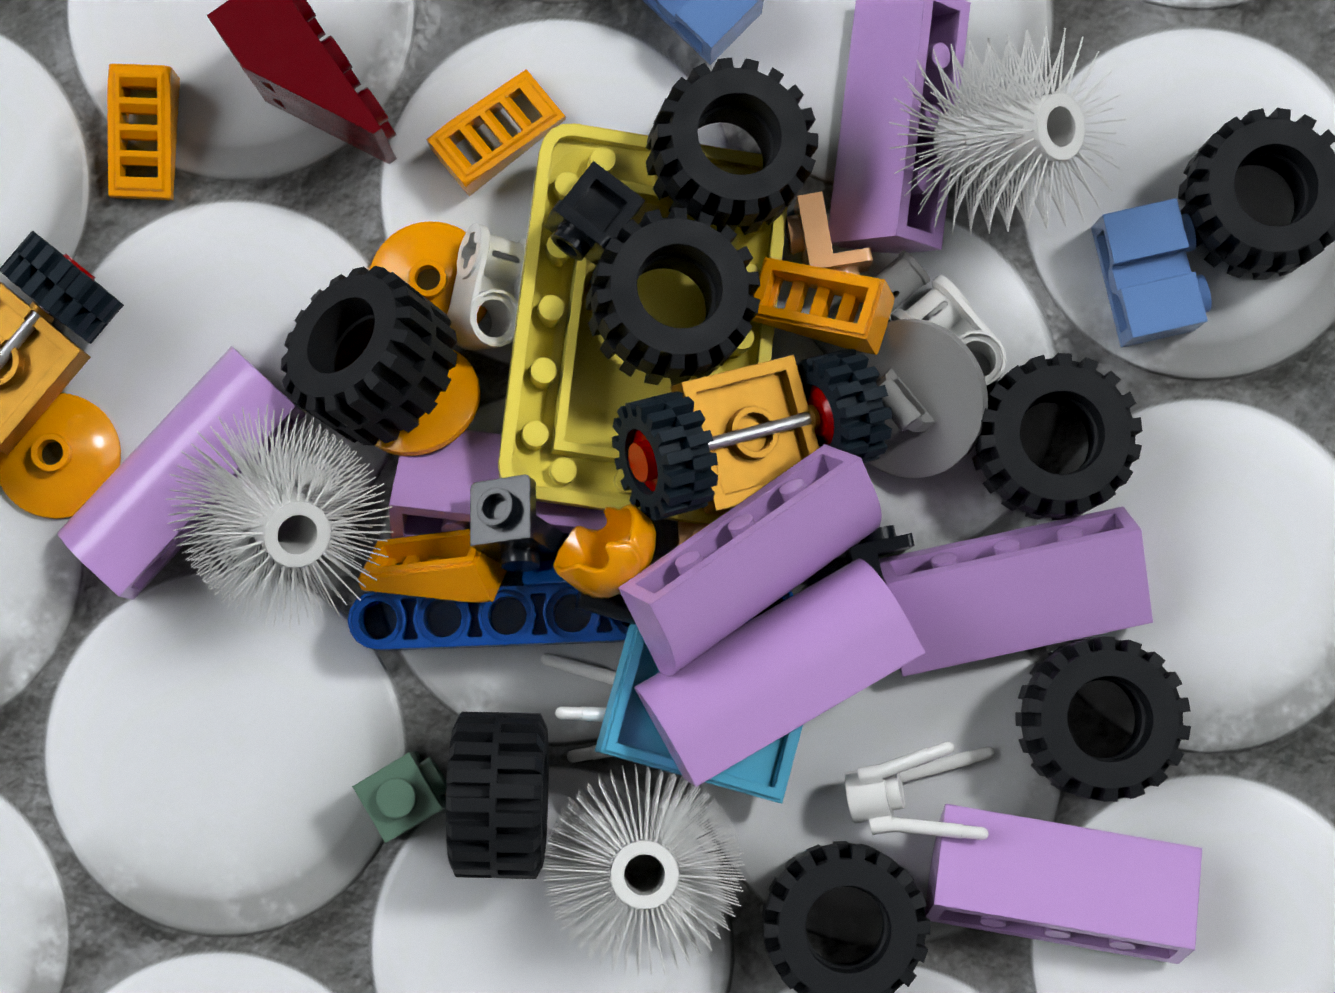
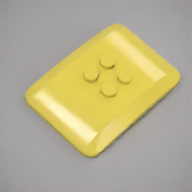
M576 123L561 124L552 128L543 138L538 153L512 345L498 471L500 478L524 474L533 478L536 482V501L602 511H604L605 507L620 509L631 504L629 500L632 491H624L620 481L625 476L622 469H616L614 460L620 457L619 451L612 447V437L619 435L613 428L614 418L619 417L617 411L621 406H625V403L671 392L670 378H663L658 386L644 383L646 373L636 369L630 377L619 370L624 362L620 357L615 354L608 360L601 352L600 347L604 339L601 334L592 336L588 323L593 313L592 310H586V296L591 288L589 281L596 266L585 257L582 261H578L566 255L553 243L551 239L553 233L545 228L553 207L559 200H563L593 161L645 199L642 208L633 218L637 224L641 222L646 212L656 209L660 210L662 218H667L670 213L668 210L673 201L669 196L659 200L653 190L658 176L648 175L646 160L651 150L646 149L648 135ZM700 144L705 156L716 167L728 173L747 175L763 169L762 154ZM788 207L770 225L764 221L756 232L744 235L741 227H737L734 231L737 236L731 244L736 250L747 246L753 257L746 267L748 272H758L760 274L765 257L782 260ZM687 214V219L694 220L693 217ZM710 225V227L717 231L716 225ZM664 268L650 270L639 276L637 291L640 301L645 310L655 320L674 328H690L703 323L706 317L705 300L699 287L688 276L679 271ZM751 321L750 325H752V328L746 338L722 366L718 365L710 375L770 361L775 327ZM693 376L689 380L697 379V377ZM735 506L705 514L703 508L664 519L700 525L710 524Z

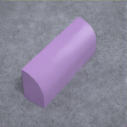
M856 0L828 225L832 245L853 250L871 248V252L901 253L903 250L908 253L942 250L948 195L941 208L936 227L934 228L937 216L936 211L941 204V201L939 203L938 201L944 195L945 189L943 191L942 189L947 184L948 179L946 178L951 170H948L937 183L918 215L925 200L923 202L922 200L933 185L924 194L922 193L939 177L940 173L928 182L926 181L942 170L944 164L935 167L904 196L927 172L910 184L908 183L938 160L913 171L936 159L937 156L935 154L894 174L902 168L924 158L918 157L932 152L904 160L900 159L934 149V146L932 144L889 148L933 142V137L897 135L898 133L933 134L916 132L918 130L890 124L889 122L931 132L934 131V127L907 121L909 119L934 125L900 110L901 108L918 115L894 98L926 117L939 119L936 114L918 107L919 105L933 111L930 107L912 96L914 95L922 100L909 88L911 86L903 78L904 76L931 105L944 113L941 105L937 104L939 101L936 96L930 93L934 92L925 83H928V81L921 75L922 71L918 67L919 64L916 60H918L934 87L947 99L933 48L942 69L954 84L950 44H952L955 55L963 68L971 2L966 0ZM955 71L956 86H957V88H958V90H959L958 81H957V76H956V71ZM945 82V86H946V89H947V92H948L950 101H951V103L954 105V102H953V100H952V97H951V95H950V92H949L948 87H947L946 82Z
M231 346L58 531V536L68 549L116 595L134 600L184 546L176 547V545L192 536L174 538L199 527L173 530L207 521L190 520L167 524L202 513H185L169 516L168 514L188 512L187 510H202L199 508L209 509L207 507L171 506L185 505L181 503L204 504L193 502V500H165V498H177L175 496L197 498L187 495L191 493L170 491V489L194 492L181 488L184 487L213 494L201 488L175 482L177 480L208 488L197 482L170 475L173 474L204 482L183 472L211 482L177 466L179 465L206 476L198 470H202L192 465L195 463L187 459L188 456L181 453V451L216 470L191 445L193 444L233 476L238 477L197 431L241 474L242 471L210 428L211 426L215 432H218L221 438H224L227 444H230L234 449L218 416L224 426V422L226 423L234 437L230 429L232 428L243 448L237 436L238 434L240 437L233 417L234 414L243 440L246 442L239 422L241 420L247 436L242 411L243 407L253 444L254 440L248 413H250L254 435L260 448L255 419L259 430L257 409L259 408L261 441L264 447L261 425H263L265 433L264 414L266 416L268 404L267 439L268 451L270 453L271 443L268 431H270L272 437L271 419L273 422V410H275L274 448L282 408L284 410L280 439L291 408L288 433L293 429L297 415L299 414L298 423L306 413ZM192 494L203 498H213L205 495ZM194 500V501H198V502H202V503H206V504H210V505H217V504H219V503H214V502ZM206 514L198 517L212 516L213 514Z
M465 430L456 440L437 451L418 456H399L389 507H392L389 508L390 531H394V533H391V539L470 529V488L475 482L500 478L498 458L501 434ZM536 501V516L563 532L564 541L576 526L598 530L602 529L607 523V518L602 510Z
M824 444L618 587L660 673L667 676L674 675L880 526L882 518L880 503L861 457Z
M1123 506L879 559L884 582L895 596L926 652L899 668L902 677L1153 623L1142 531Z
M858 558L743 624L674 675L667 676L659 672L635 686L634 689L683 778L697 787L926 652L904 611L886 583L867 562Z
M945 804L939 822L984 827L988 830L989 835L985 840L936 836L928 879L927 906H925V914L930 921L1179 964L1195 950L1202 848Z

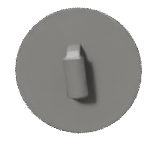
M899 319L888 322L877 355L856 351V355L863 353L869 358L867 368L875 366L880 376L876 380L877 386L885 385L888 396L882 398L884 407H891L892 418L885 420V424L892 428L891 439L884 440L888 448L884 454L879 455V459L868 463L885 473L903 478L915 479L934 476L957 465L977 444L978 437L982 434L985 424L981 422L985 408L988 409V393L985 378L978 361L961 339L946 328L919 319Z

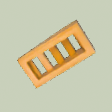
M109 64L107 121L108 196L110 198L173 200L180 78L170 66ZM130 91H157V98L130 97ZM129 114L157 115V125L129 124ZM128 141H157V151L127 150ZM126 166L158 167V177L126 176Z
M525 69L446 123L426 140L435 156L467 195L471 196L545 137L552 128L565 121L566 116L528 70ZM521 93L526 96L542 116L534 123H531L513 101ZM502 108L521 129V132L514 137L508 133L494 116ZM483 123L501 143V146L493 151L475 131ZM463 139H466L481 157L473 165L456 146Z
M764 258L759 274L760 287L753 294L754 298L760 299L758 313L752 321L846 349H855L859 352L874 355L879 353L894 305V295L885 279L773 258ZM785 280L792 282V287L785 308H776L775 305ZM808 289H816L809 314L801 313ZM834 295L842 297L836 318H827ZM860 302L864 303L858 323H854Z
M470 529L386 539L388 542L377 541L374 547L381 550L373 549L372 552L389 557L371 553L370 557L372 559L368 558V560L380 566L367 561L363 569L370 572L367 574L377 579V581L362 572L358 580L366 586L365 588L359 583L361 590L485 603L494 601L507 570L502 569L501 564L471 547Z

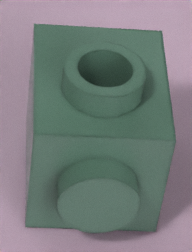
M418 751L405 754L352 786L385 843L399 837L446 808V799L443 794L446 792L447 781L433 758L430 756L422 760Z

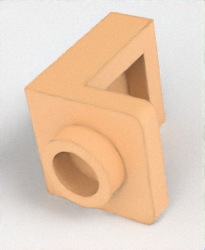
M822 191L798 195L794 206L795 215L787 216L786 233L791 254L802 252L803 264L858 275L869 271L873 262L871 248L833 253Z

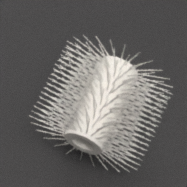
M1047 26L1038 60L1028 30L1025 32L1021 58L1012 44L1008 33L1006 35L1002 61L997 56L990 38L987 37V50L983 66L969 40L966 72L959 63L952 44H950L954 84L942 69L933 48L947 99L934 87L920 63L916 60L919 64L918 67L922 71L921 75L928 81V83H925L934 92L930 93L936 96L939 101L937 104L941 105L944 113L931 105L903 76L911 87L909 88L922 100L914 95L912 96L930 107L933 111L919 105L918 107L936 114L939 119L926 117L894 98L918 115L901 108L900 110L934 124L930 125L907 119V121L934 127V131L931 132L889 122L890 124L918 130L916 132L933 134L898 133L897 135L933 137V142L890 147L889 149L932 144L934 146V149L900 159L904 160L932 152L918 157L924 158L902 168L894 174L935 154L937 156L936 159L913 171L938 160L908 183L910 184L927 172L904 196L935 167L944 164L942 170L926 181L928 182L940 173L939 177L922 193L924 194L933 185L922 200V202L924 200L925 202L918 215L935 186L948 170L951 171L946 178L948 179L947 184L942 189V191L945 189L944 195L938 201V203L941 201V204L936 211L937 216L934 228L936 227L943 203L956 182L952 235L956 216L965 194L970 235H972L973 220L979 203L989 234L996 206L1003 217L1007 232H1009L1015 205L1021 214L1026 230L1029 228L1034 204L1047 229L1051 198L1059 210L1065 227H1067L1063 186L1074 200L1084 221L1071 171L1084 184L1100 209L1073 156L1078 157L1090 167L1105 185L1113 191L1106 183L1108 181L1095 169L1100 172L1102 171L1090 164L1085 158L1092 161L1095 160L1082 155L1079 150L1088 149L1122 170L1099 153L1114 159L1113 157L1084 143L1106 148L1105 146L1083 140L1084 136L1126 146L1123 143L1085 133L1117 134L1085 130V125L1126 119L1084 122L1086 117L1114 109L1113 107L1083 116L1093 112V109L1121 94L1084 112L1080 108L1096 101L1101 96L1079 107V105L1105 86L1103 85L1093 92L1112 70L1083 99L1074 100L1076 95L1087 88L1086 86L1078 92L1079 88L1092 75L1090 74L1085 79L1096 64L1094 61L1098 53L1083 79L1073 92L1067 95L1083 37L1073 64L1063 82L1062 69L1066 28H1064L1062 43L1053 68H1051ZM1047 48H1048V59H1049V70H1050V74L1048 75V77H1047ZM1027 49L1030 75L1027 71ZM1044 49H1045V82H1044L1043 76H1042V75H1043V62H1044ZM1030 52H1031V58H1032V63H1033V68H1034L1033 72H1032V69H1031ZM1033 53H1034V57H1035V60H1036V66H1035V63H1034ZM1008 56H1009L1010 73L1008 72ZM1060 58H1061L1059 87H1058V89L1055 91V86H1056V81H1057V75H1058V69H1059ZM1011 59L1014 69V76H1012ZM989 60H990L991 77H990V75H989ZM992 63L995 73V80H993ZM973 65H974V70H975V76H976L977 86H976L975 80H974ZM955 71H956V76H957V81H958L959 90H958V88H957V86H956ZM958 72L964 89V95L962 94ZM945 82H946V85H947L948 90H949V92H950V95H951V97H952V100H953V102H954V105H953V104L951 103V101H950V98H949V95H948V92H947V89H946V86H945ZM1062 163L1067 167V170H1068V173H1069V176H1070V179H1071V183H1072V186H1073V189H1074V193H1073V190H1072V188H1071V185H1070V183H1069V180H1068V178H1067V175H1066V172H1065V170H1064V167H1063ZM1062 171H1063V174H1064V176H1065V179H1066L1067 183L1065 182V180H1064V178H1063ZM962 174L959 195L957 199L959 177ZM1053 175H1054L1055 181H1056V186H1057L1059 201H1058V197H1057L1056 190H1055L1054 183H1053ZM1058 180L1061 182L1063 207L1059 191ZM972 182H973V184H974L973 205H972ZM1040 184H1041V190H1042L1043 207H1042V201H1041L1040 190H1039ZM1043 187H1044L1045 190H1046V211H1045V200H1044V189H1043ZM986 188H987V190H988V207H987ZM968 189H970V212L967 191ZM1024 189L1026 190V206H1025ZM1005 190L1007 191V208H1006ZM1021 191H1022V196H1023V204H1022V199H1021V194H1020ZM1028 194H1029V196H1030V198H1029V211H1028ZM990 195H991V197H992V198H991V211H990Z
M268 404L266 416L264 414L265 433L263 425H261L264 447L261 441L259 408H257L259 430L256 419L255 423L260 448L254 435L250 413H248L254 440L253 444L243 407L242 411L247 436L241 420L239 422L246 442L243 440L233 414L240 437L238 434L237 436L243 448L232 428L230 429L234 437L226 423L224 422V426L218 416L234 449L230 444H227L224 438H221L218 432H215L211 426L210 428L242 473L240 474L197 431L238 477L233 476L193 444L191 445L216 470L181 451V453L188 456L187 459L195 463L192 465L201 469L202 471H198L206 476L179 465L177 466L211 482L186 472L183 473L204 482L173 474L170 475L197 482L208 488L177 480L175 482L201 488L213 494L184 487L181 488L194 492L170 489V491L191 493L187 495L197 498L175 496L177 498H165V500H193V502L204 504L181 503L185 505L171 506L209 508L168 514L169 516L185 513H202L167 524L190 520H207L173 530L199 527L175 537L174 539L192 536L176 545V547L198 543L182 552V554L195 552L185 560H195L191 567L200 568L196 573H198L197 575L200 574V576L203 575L202 577L204 578L202 580L214 571L209 578L203 581L209 585L216 579L208 588L220 578L219 582L209 590L217 587L214 591L216 592L227 579L225 585L214 595L216 596L224 589L221 594L223 597L220 599L222 600L232 588L231 593L221 604L231 596L228 601L229 603L240 587L239 593L227 608L238 597L235 611L247 593L243 612L255 589L254 597L241 616V619L253 602L252 613L248 619L250 620L262 596L257 620L259 619L270 587L267 619L264 628L276 598L274 626L283 586L282 622H284V609H286L285 595H288L286 587L287 575L290 593L289 630H291V617H293L292 603H295L293 596L294 585L296 589L298 625H300L299 606L301 611L302 609L297 582L303 595L307 618H309L303 591L304 587L310 603L315 627L316 623L311 598L316 610L317 607L309 585L312 586L323 618L325 617L316 592L318 593L316 587L324 601L325 598L317 583L331 609L332 606L325 592L338 616H340L324 583L326 582L329 588L333 589L345 604L346 602L316 560L319 559L361 601L321 556H325L365 588L366 586L351 571L344 567V564L339 560L377 581V579L367 574L370 572L360 567L362 566L360 563L350 557L353 555L380 566L379 564L353 554L342 547L371 559L372 557L356 550L389 557L360 549L349 543L377 550L381 549L343 538L349 537L369 543L373 542L363 539L388 542V540L345 535L358 534L365 536L359 533L378 535L380 533H394V531H358V528L351 527L372 528V526H386V524H350L351 522L390 517L388 515L373 518H357L392 507L366 511H350L384 501L361 503L385 493L384 491L366 496V494L384 485V483L379 486L374 485L357 489L376 478L374 477L370 480L368 478L361 481L373 472L374 469L358 481L352 482L368 472L367 470L362 473L370 463L359 473L353 474L366 465V463L362 466L359 464L354 467L360 459L357 457L352 460L357 451L349 454L351 452L349 445L342 454L337 456L347 444L345 446L342 445V439L336 441V435L334 436L333 433L328 436L329 433L327 432L329 429L327 427L320 435L321 423L312 435L314 417L304 431L306 415L295 436L298 414L287 444L292 408L280 439L284 410L282 408L277 437H275V448L273 437L275 410H273V422L271 419L272 437L270 431H268L271 443L270 456L267 439ZM309 428V430H308V432H307V434H306V436H305V438H304V440H303V442H302V438H303L305 432L307 431V429ZM300 430H301V433H300V435H299L298 441H297V443H296V445H295V441H296L297 436H298V434H299V432H300ZM325 432V434L323 435V437L321 438V440H320L319 443L317 444L318 439H319V438L322 436V434ZM284 433H285L284 442H283V447H282V452H281V443H282V439H283V436H284ZM316 434V436H315V438H314V440H313L311 446L309 447L310 441L312 440V438H313L314 435ZM307 436H308L306 445H305L304 449L302 450V446H303V444H304V442H305V440H306V438H307ZM333 437V439L331 440V442L329 443V445H328L327 448L325 449L326 444H327V443L330 441V439ZM291 438H292L291 447H290V449H289V451H288V448H289V445H290V441H291ZM342 441V443L340 444V446L334 451V449H335V448L339 445V443ZM299 442H300L298 452H297V454H296V456H295V453H296L298 444H299ZM321 445L319 451H318L317 454L313 457L314 452H315L316 449ZM329 450L327 456L322 459L324 454ZM355 452V454L348 461L344 462L350 455H352ZM334 453L332 458L326 462L327 458ZM337 458V460L334 463L329 465L331 461ZM356 459H358L351 467L344 469L352 462H354ZM339 460H341V462L339 463V465H337L335 468L331 469V468L336 464V462H338ZM358 466H360L358 469H356L355 471H353V472H352L351 474H349L348 476H344L346 473H348V472H350L351 470H353V469L357 468ZM355 476L353 479H351V480H349V481L343 483V484L340 485V486H337V485H339L341 482H343L344 480L349 479V478ZM364 481H367V482H365V483H363V484L357 486L356 488H354V489H352V490H348V489H350L352 486H355V485H357V484H359V483H362V482H364ZM377 486L376 488H374V489H372V490L366 492L365 494H363V495H361V496L351 497V496H354V495H356V494H359V493H361V492H363V491H366V490H368V489H371V488ZM309 488L308 493H302V489ZM355 491H359V492H356V493H354V494H351V495H349V496H346V497L342 498L343 496H345V495H347V494H349V493H352V492H355ZM192 494L205 495L213 498H203ZM368 497V498H366V499H363V500H361V501H358V502H356V503L351 504L352 502H354V501H356V500H358V499ZM194 500L214 502V503H219V504H217V505H210V504H206V503H202V502H198V501H194ZM364 513L353 517H341L343 515ZM206 514H214L213 516L198 517ZM214 521V522L209 523V524L200 525V524H204V523H208V522ZM344 526H345V527H349V528H353V529H357V530L343 529V528H337V527H344ZM208 527V528H206V529H204V530H202V531L192 533V532L197 531V530H199V529ZM197 535H203V536H200V537H198V538H196V539H193V540H191V541H188V540H190V539L196 537ZM212 535V536H210L209 538H205V539L198 540V539L203 538V537H205V536ZM253 537L255 542L248 545L250 538ZM203 542H208L207 544H204V545H202V546H200V547H197V548H195V549H192V548H194V547L200 545V544L203 543ZM215 546H218V547L215 548L213 551H211V552H209V553H206V552H207L208 550H210L211 548H213V547H215ZM200 550H204V551H202L201 553H199V554L195 555L194 557H192L194 554H196V553L199 552ZM219 555V557L216 560L211 561L214 557ZM208 557H211V558L207 559L206 561L200 563L199 565L195 566L196 564H198L199 562H201L203 559L208 558ZM218 560H221V562H220L218 565H216V566H214V567L212 568V566H213ZM223 563H225V564L222 566V568L217 571V569L219 568V566L222 565ZM210 564V565L207 566L205 569H203L202 571H200L204 566ZM227 567L222 574L218 575L222 569ZM231 571V572L222 580V578L224 577V575H225L227 572ZM245 573L244 577L242 578V580H241V582L239 583V585L237 586V588L234 589L235 586H236V584H237V582H238V580H239V579L241 578V576ZM234 579L232 586L224 594L225 590L227 589L231 581ZM275 579H276L277 588H276V591H275V594H274V597H273V600H272V603H271V598H272V594H273L274 583H275ZM256 580V582H255V584H254V587H253V589H252V591H251V593H250V595H249L251 586H252V584L254 583V581ZM248 585V588H247L246 592L244 593V595L242 596L241 600L239 601V598H240V596H241V594H242L244 588ZM263 587V589H262V591H261V594H260V596H259V598H258V600H257V602H256V604H255L257 595H258L259 591L261 590V588Z
M634 764L638 812L637 827L625 771L622 765L633 828L611 769L610 778L625 822L600 773H598V784L612 813L589 780L587 790L600 810L578 787L579 792L576 799L586 810L569 797L570 802L568 803L570 805L568 808L571 811L562 806L561 818H555L562 823L557 821L554 823L565 830L553 826L561 831L554 828L551 830L561 834L550 831L559 835L550 834L551 836L566 841L549 836V838L563 843L550 839L549 841L555 843L547 842L554 845H547L549 847L572 852L552 848L546 849L569 854L545 851L549 852L545 853V855H549L546 856L547 858L569 860H545L579 863L544 862L547 864L567 865H543L546 866V868H543L545 872L567 871L545 873V875L570 874L545 876L544 878L548 879L543 881L549 883L566 880L547 885L550 886L579 879L584 880L548 887L546 889L569 885L545 891V893L551 892L545 896H554L567 892L550 899L552 900L575 892L549 902V904L556 903L548 907L554 905L557 907L569 901L555 910L581 898L555 912L556 914L576 904L555 915L554 918L563 914L553 921L561 917L564 919L573 913L561 922L563 923L575 915L561 925L562 927L570 922L560 931L572 924L569 931L573 928L575 929L569 934L571 936L568 939L572 936L574 937L568 943L578 935H580L579 938L582 936L578 941L580 942L578 951L589 938L591 939L589 942L590 946L588 947L590 948L588 960L591 959L602 942L600 946V965L615 937L611 950V955H613L612 972L614 971L628 930L624 951L626 973L638 915L636 943L638 977L640 974L644 909L648 955L652 974L648 909H650L664 975H666L653 908L656 909L676 968L678 969L675 951L662 913L689 966H691L686 944L673 918L700 957L697 939L687 924L712 951L711 945L708 943L710 941L707 939L706 929L699 922L721 939L718 936L720 934L717 932L715 922L730 930L727 928L728 925L723 920L725 918L721 916L724 914L721 912L723 911L734 917L735 915L731 914L734 912L720 905L731 910L732 908L726 906H731L728 903L737 906L741 905L725 899L738 903L739 901L715 893L738 899L721 892L734 896L736 895L724 890L743 892V890L731 888L742 887L713 881L740 885L718 879L736 882L746 879L737 878L744 877L741 875L716 874H742V872L698 869L741 871V869L721 867L739 868V866L745 865L738 864L743 861H717L740 860L741 858H722L739 857L744 852L738 853L742 850L720 853L741 848L736 847L706 853L737 846L739 844L720 847L737 843L739 838L736 839L737 835L716 842L736 834L716 839L735 831L733 830L735 827L731 828L734 825H731L717 832L732 824V822L703 836L731 820L714 827L729 819V817L724 819L728 815L722 817L726 814L725 812L713 820L725 811L723 810L714 816L724 808L715 812L722 805L718 806L719 803L715 805L718 801L711 805L716 799L713 797L709 800L713 796H710L709 793L705 796L708 792L706 791L707 789L704 790L703 788L700 791L699 786L696 789V786L690 783L684 792L688 781L683 776L671 797L677 777L675 773H669L659 802L664 773L662 770H658L649 816L651 772L648 766L646 767L642 826L638 773L636 764ZM638 855H651L661 862L658 870L645 878L635 877L626 870L628 862Z

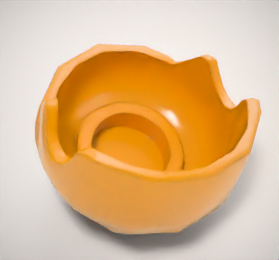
M628 504L620 509L605 507L603 513L607 518V523L602 529L593 530L583 526H576L569 533L557 552L553 565L557 574L574 588L592 598L609 599L621 594L618 587L650 566L656 547V531L652 520L634 504Z

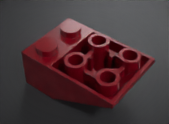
M228 0L207 14L210 22L265 102L388 164L397 159L388 142L396 136V133L388 122L387 114L368 87L358 93L354 90L361 83L352 71L351 63L331 35L322 41L319 40L326 34L316 20V14L307 0Z

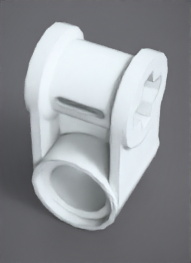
M478 223L472 224L466 231L458 252L457 274L447 313L452 322L450 327L456 331L457 346L465 350L478 351L502 347L513 341L526 238L515 242L490 234L487 226ZM480 306L487 309L492 319V327L488 335H485L477 324V312Z
M939 275L932 281V290L906 311L897 309L891 314V320L919 319L927 321L938 311L942 310L929 322L946 328L961 339L970 351L980 352L988 359L991 372L984 377L988 393L1004 372L1007 361L1005 348L1001 341L977 316L962 292L948 278Z

